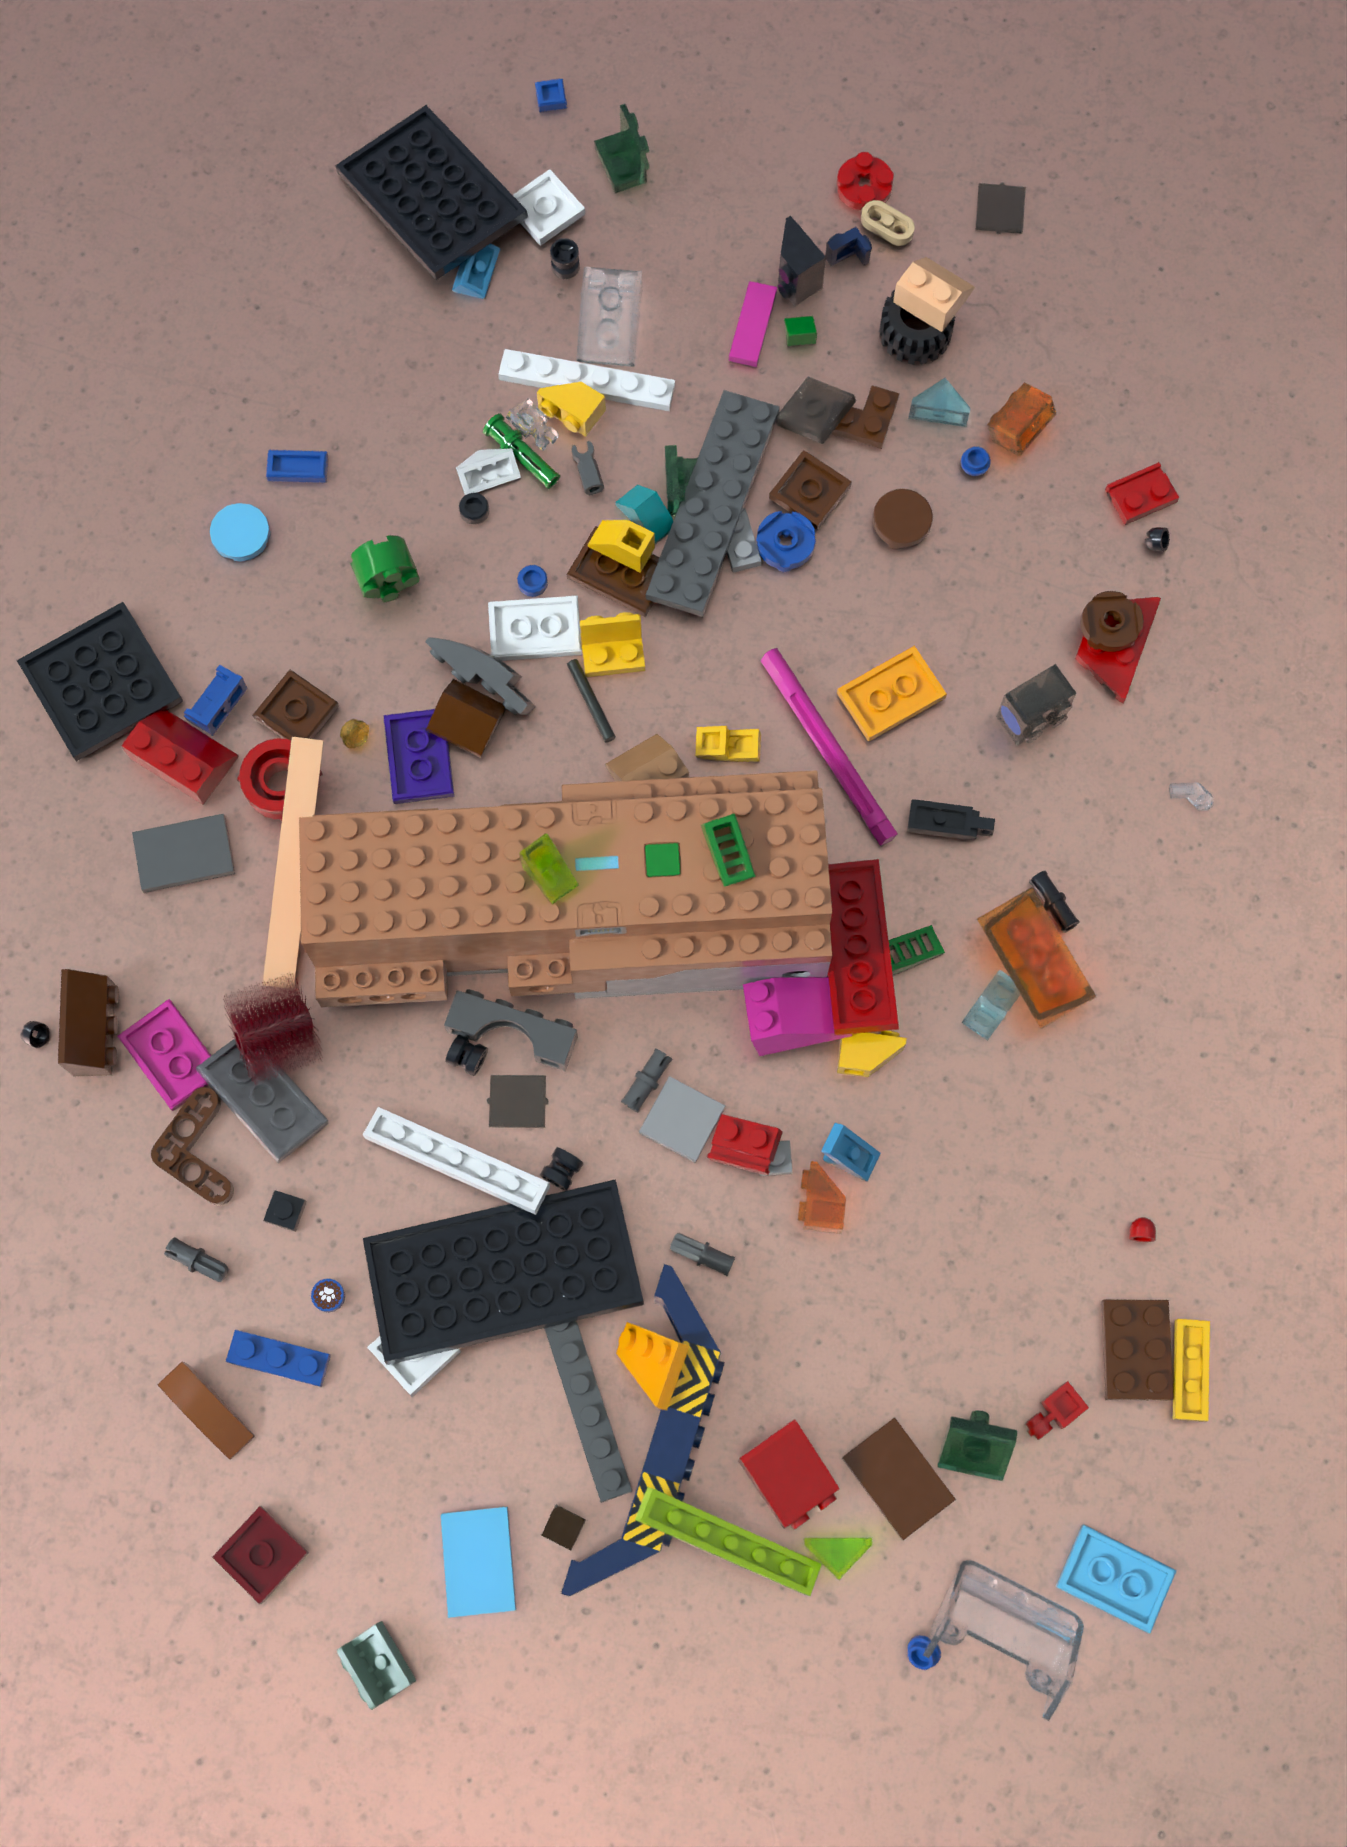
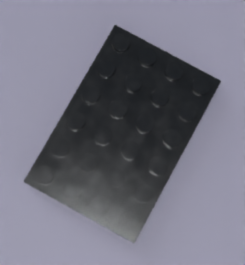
M427 105L335 165L340 177L435 280H438L528 218L527 210Z

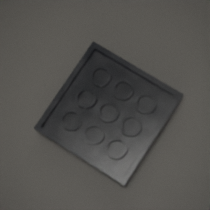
M124 602L117 604L16 660L75 761L84 758L130 732L139 721L156 712L169 710L183 702Z

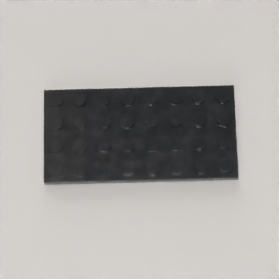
M616 1179L546 1195L536 1215L513 1204H507L363 1238L386 1365L644 1305Z

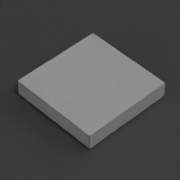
M669 1076L639 1130V1134L696 1163L723 1113L725 1105Z

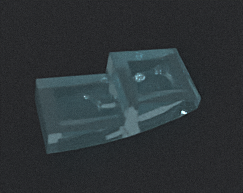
M999 969L962 1023L988 1041L1026 987Z

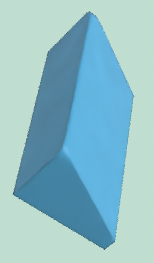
M490 243L462 262L459 266L452 291L484 299L500 248Z

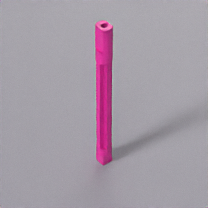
M778 648L769 650L761 659L767 672L791 706L879 845L882 846L891 842L898 833L835 739Z

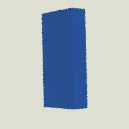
M268 450L266 478L268 481L326 483L328 453L327 451Z

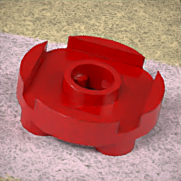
M860 152L856 157L848 159L840 167L837 176L838 196L845 205L855 210H861L866 203L874 200L886 203L891 196L894 174L883 160L872 156L868 152ZM868 179L870 181L871 186H868L866 184L860 186V180Z

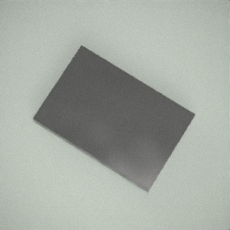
M224 814L132 832L140 885L143 893L235 874Z

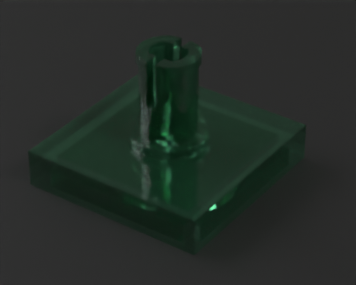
M980 1410L973 1411L970 1420L951 1416L938 1456L937 1467L1003 1481L1017 1441V1430L990 1425L989 1414Z

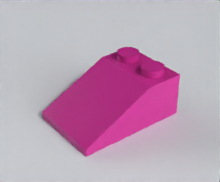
M777 977L743 984L751 1042L759 1056L852 1036V1034L834 1035L829 977Z

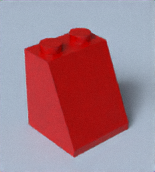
M795 1419L738 1460L783 1529L791 1525L793 1530H795L810 1519L807 1512L818 1505L820 1510H823L837 1500L834 1493L840 1489Z

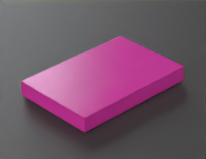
M170 999L117 1036L172 1111L183 1105L196 1089L209 1086L197 1072L196 1067L212 1055Z

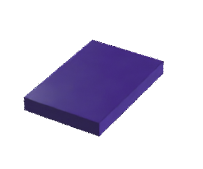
M435 709L383 715L394 804L455 797L449 743L426 731Z

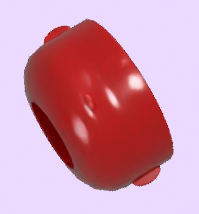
M275 738L256 745L248 752L241 764L237 781L240 782L246 799L256 812L265 817L282 821L285 790L273 791L267 787V783L276 773L288 771L291 740ZM319 777L318 792H319V787H320V777Z

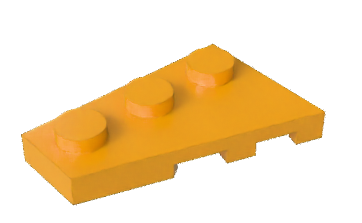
M627 1322L624 1331L619 1337L616 1354L656 1408L667 1411L689 1346Z

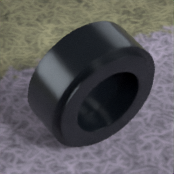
M479 493L465 495L459 503L462 519L469 524H479L485 521L489 515L487 499Z

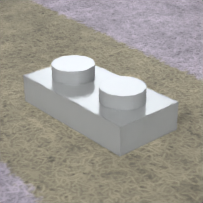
M746 509L742 511L727 551L733 573L761 566L762 562Z

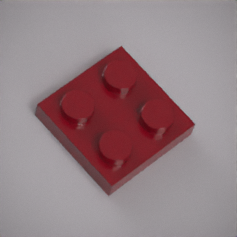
M259 1506L212 1558L258 1604H262L309 1552L262 1506Z

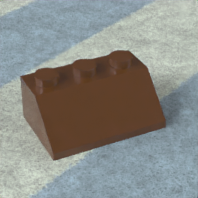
M61 969L58 1064L74 1077L112 1075V1066L117 1064L116 1047H113V1035L118 1033L117 1016H114V1004L119 1002L118 986L106 975Z

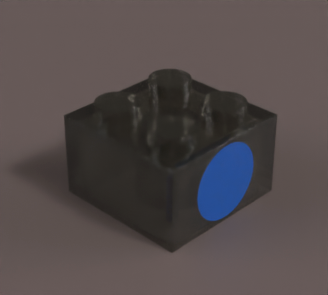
M1054 664L1006 693L996 717L1016 745L1025 740L1027 743H1030L1042 735L1043 729L1050 725L1052 728H1055L1068 718L1067 714L1073 707L1072 703L1077 693L1058 666Z

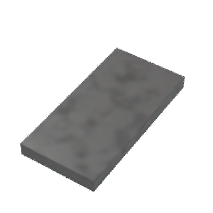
M235 1039L196 1067L201 1077L277 1163L285 1159L328 1124L326 1117L283 1069L281 1071L280 1068L279 1071L278 1068L277 1071L276 1066L275 1069L273 1066L271 1071L269 1066V1069L267 1067L266 1071L264 1069L265 1075L264 1077L262 1075V1078L261 1075L259 1078L258 1072L256 1078L254 1073L253 1075L252 1072L250 1074L249 1068L247 1070L245 1058L243 1061L242 1054L240 1059V1051Z

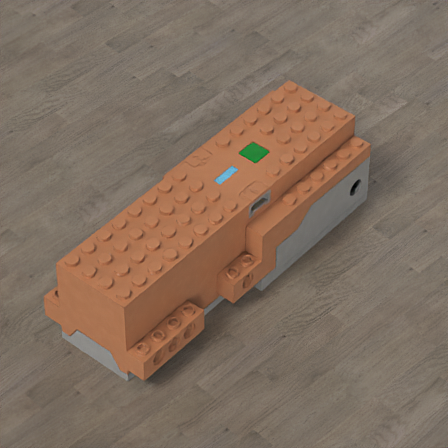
M817 770L561 785L562 801L299 817L301 945L315 966L316 1000L321 1007L448 1000L447 976L508 973V987L511 997L574 993L575 999L743 989V984L769 978L827 977L832 959L830 934L832 904L822 788H819ZM735 813L756 876L724 887L701 825ZM728 827L714 831L715 837L730 833ZM733 839L718 844L720 850L735 845ZM737 851L722 856L725 863L740 858ZM740 864L728 868L726 870L728 875H731L743 871L745 869L743 864Z

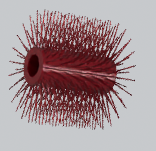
M291 983L290 988L288 986L287 990L286 988L284 990L282 986L280 993L277 989L275 996L273 991L272 994L270 992V995L268 992L267 996L264 992V995L262 993L261 997L260 995L258 997L256 993L254 1000L251 995L249 1003L246 996L245 999L243 997L241 1003L239 999L238 1002L236 1000L235 1004L233 999L232 1002L230 1000L227 1009L232 1022L233 1038L240 1051V1059L242 1054L243 1061L245 1058L247 1070L249 1068L250 1074L252 1072V1075L254 1073V1076L255 1074L257 1076L259 1068L262 1073L266 1065L268 1069L269 1066L271 1068L272 1064L273 1066L275 1064L277 1068L279 1061L282 1065L283 1059L286 1065L291 1055L293 1059L294 1056L296 1058L297 1054L301 1056L302 1053L305 1056L306 1050L309 1055L306 1061L310 1059L311 1054L313 1057L317 1055L314 1052L315 1049L317 1050V1047L315 1045L316 1037L313 1029H318L313 1025L312 1019L314 1018H311L306 1006V996L305 1003L303 995L301 1000L299 986L298 990L297 986L295 989L294 983Z

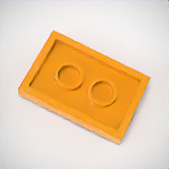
M915 645L837 689V695L868 742L944 700L947 696V693Z

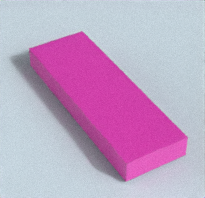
M749 281L729 354L730 362L757 367L777 294V287Z

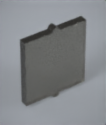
M979 183L975 230L996 231L997 234H1001V232L1022 234L1026 187L1005 185V183H1000V185Z
M491 1075L490 1098H487V1103L490 1105L489 1128H545L546 1105L549 1104L546 1098V1075Z

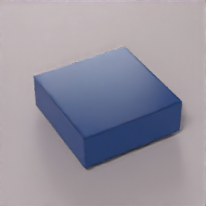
M563 78L535 82L539 112L567 108Z

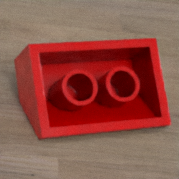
M168 710L156 712L139 721L121 745L131 760L204 805L239 757L238 754Z

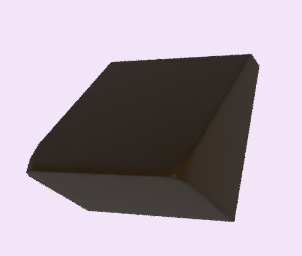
M555 1504L541 1536L571 1551L586 1519Z

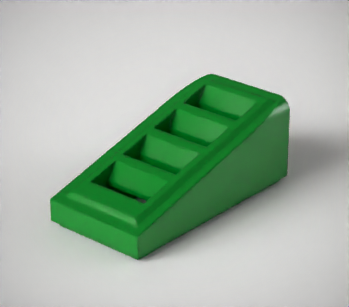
M735 813L701 825L724 887L756 876ZM726 827L729 828V834L715 837L714 831ZM734 840V846L722 850L719 849L718 844ZM738 851L740 858L724 863L722 856ZM743 864L745 870L728 875L726 869Z
M932 925L889 940L890 951L894 949L900 961L895 963L891 956L893 976L945 953ZM927 935L934 950L928 951L921 937ZM914 940H916L922 953L920 955L916 954L911 944ZM900 946H906L911 958H905Z

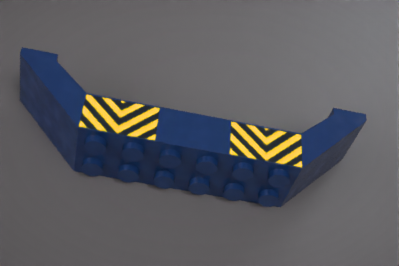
M666 1264L663 1266L654 1295L655 1304L663 1306L679 1341L688 1345L689 1349L667 1411L663 1409L660 1411L622 1537L581 1562L571 1560L561 1594L566 1596H573L660 1553L663 1545L670 1546L672 1536L640 1523L635 1518L647 1487L656 1489L683 1502L685 1493L679 1490L683 1480H690L695 1460L689 1457L693 1447L699 1449L705 1427L700 1426L702 1415L709 1416L715 1394L709 1393L712 1382L719 1384L725 1362L719 1361L721 1352L673 1267Z

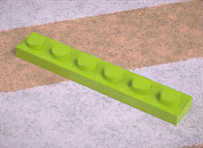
M647 1487L635 1518L640 1523L807 1596H811L822 1565L817 1561L653 1488Z

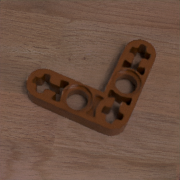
M201 1087L190 1095L156 1141L151 1150V1158L159 1168L211 1204L224 1205L231 1200L234 1194L232 1183L225 1176L189 1152L221 1107V1100L217 1093L211 1088ZM211 1095L209 1100L213 1103L210 1108L204 1106L198 1113L203 1117L201 1122L194 1115L188 1113L191 1109L197 1113L201 1107L198 1100L201 1097L208 1098ZM185 1120L193 1121L195 1125L193 1133L187 1137L180 1136L178 1134L179 1124ZM173 1135L184 1145L180 1148L175 1144L171 1150V1153L174 1155L171 1161L165 1159L161 1162L163 1157L160 1152L162 1149L169 1150L174 1142L169 1140V1138ZM190 1164H197L201 1168L200 1176L194 1181H188L184 1177V1170ZM206 1179H209L218 1186L223 1182L222 1188L225 1190V1194L223 1196L217 1194L212 1198L213 1190L203 1183L206 1182Z

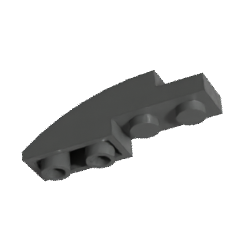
M429 637L425 641L432 648L430 650L431 655L441 663L446 661L453 668L451 673L464 684L466 682L478 684L483 679L481 685L493 695L497 692L505 700L502 704L514 715L518 713L529 715L536 707L515 687L522 676L493 655L473 646L451 640Z

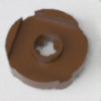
M1105 591L1094 596L1084 608L1080 621L1081 630L1087 639L1088 645L1093 649H1101L1108 652L1121 651L1131 647L1143 627V614L1136 602L1133 604L1131 600L1126 598L1127 595L1117 591ZM1110 615L1113 616L1114 620L1119 621L1120 624H1116L1115 627H1109L1104 621Z

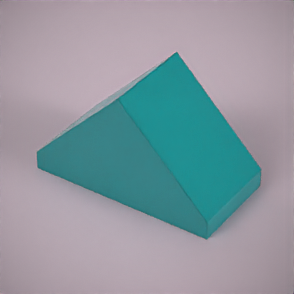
M637 484L615 502V505L631 522L655 533V544L669 534L674 520L657 491Z

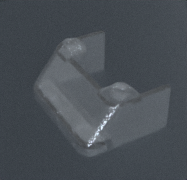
M967 1560L961 1563L933 1622L923 1656L930 1658L939 1641L958 1645L963 1642L966 1634L1027 1665L1025 1677L1034 1690L1048 1695L1043 1718L1049 1721L1072 1684L1084 1624L1073 1611L980 1563Z

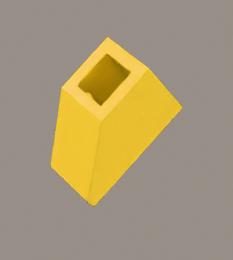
M581 381L544 387L537 391L538 407L543 414L550 418L554 416L562 421L567 429L574 433L578 431L584 436H587L606 411L605 396Z
M602 520L588 543V547L641 573L655 549V533L629 520Z
M881 1031V1034L857 1033L852 1034L850 1037L841 1038L837 1073L869 1077L904 1050L907 1038L899 1037L900 1034L894 1031Z

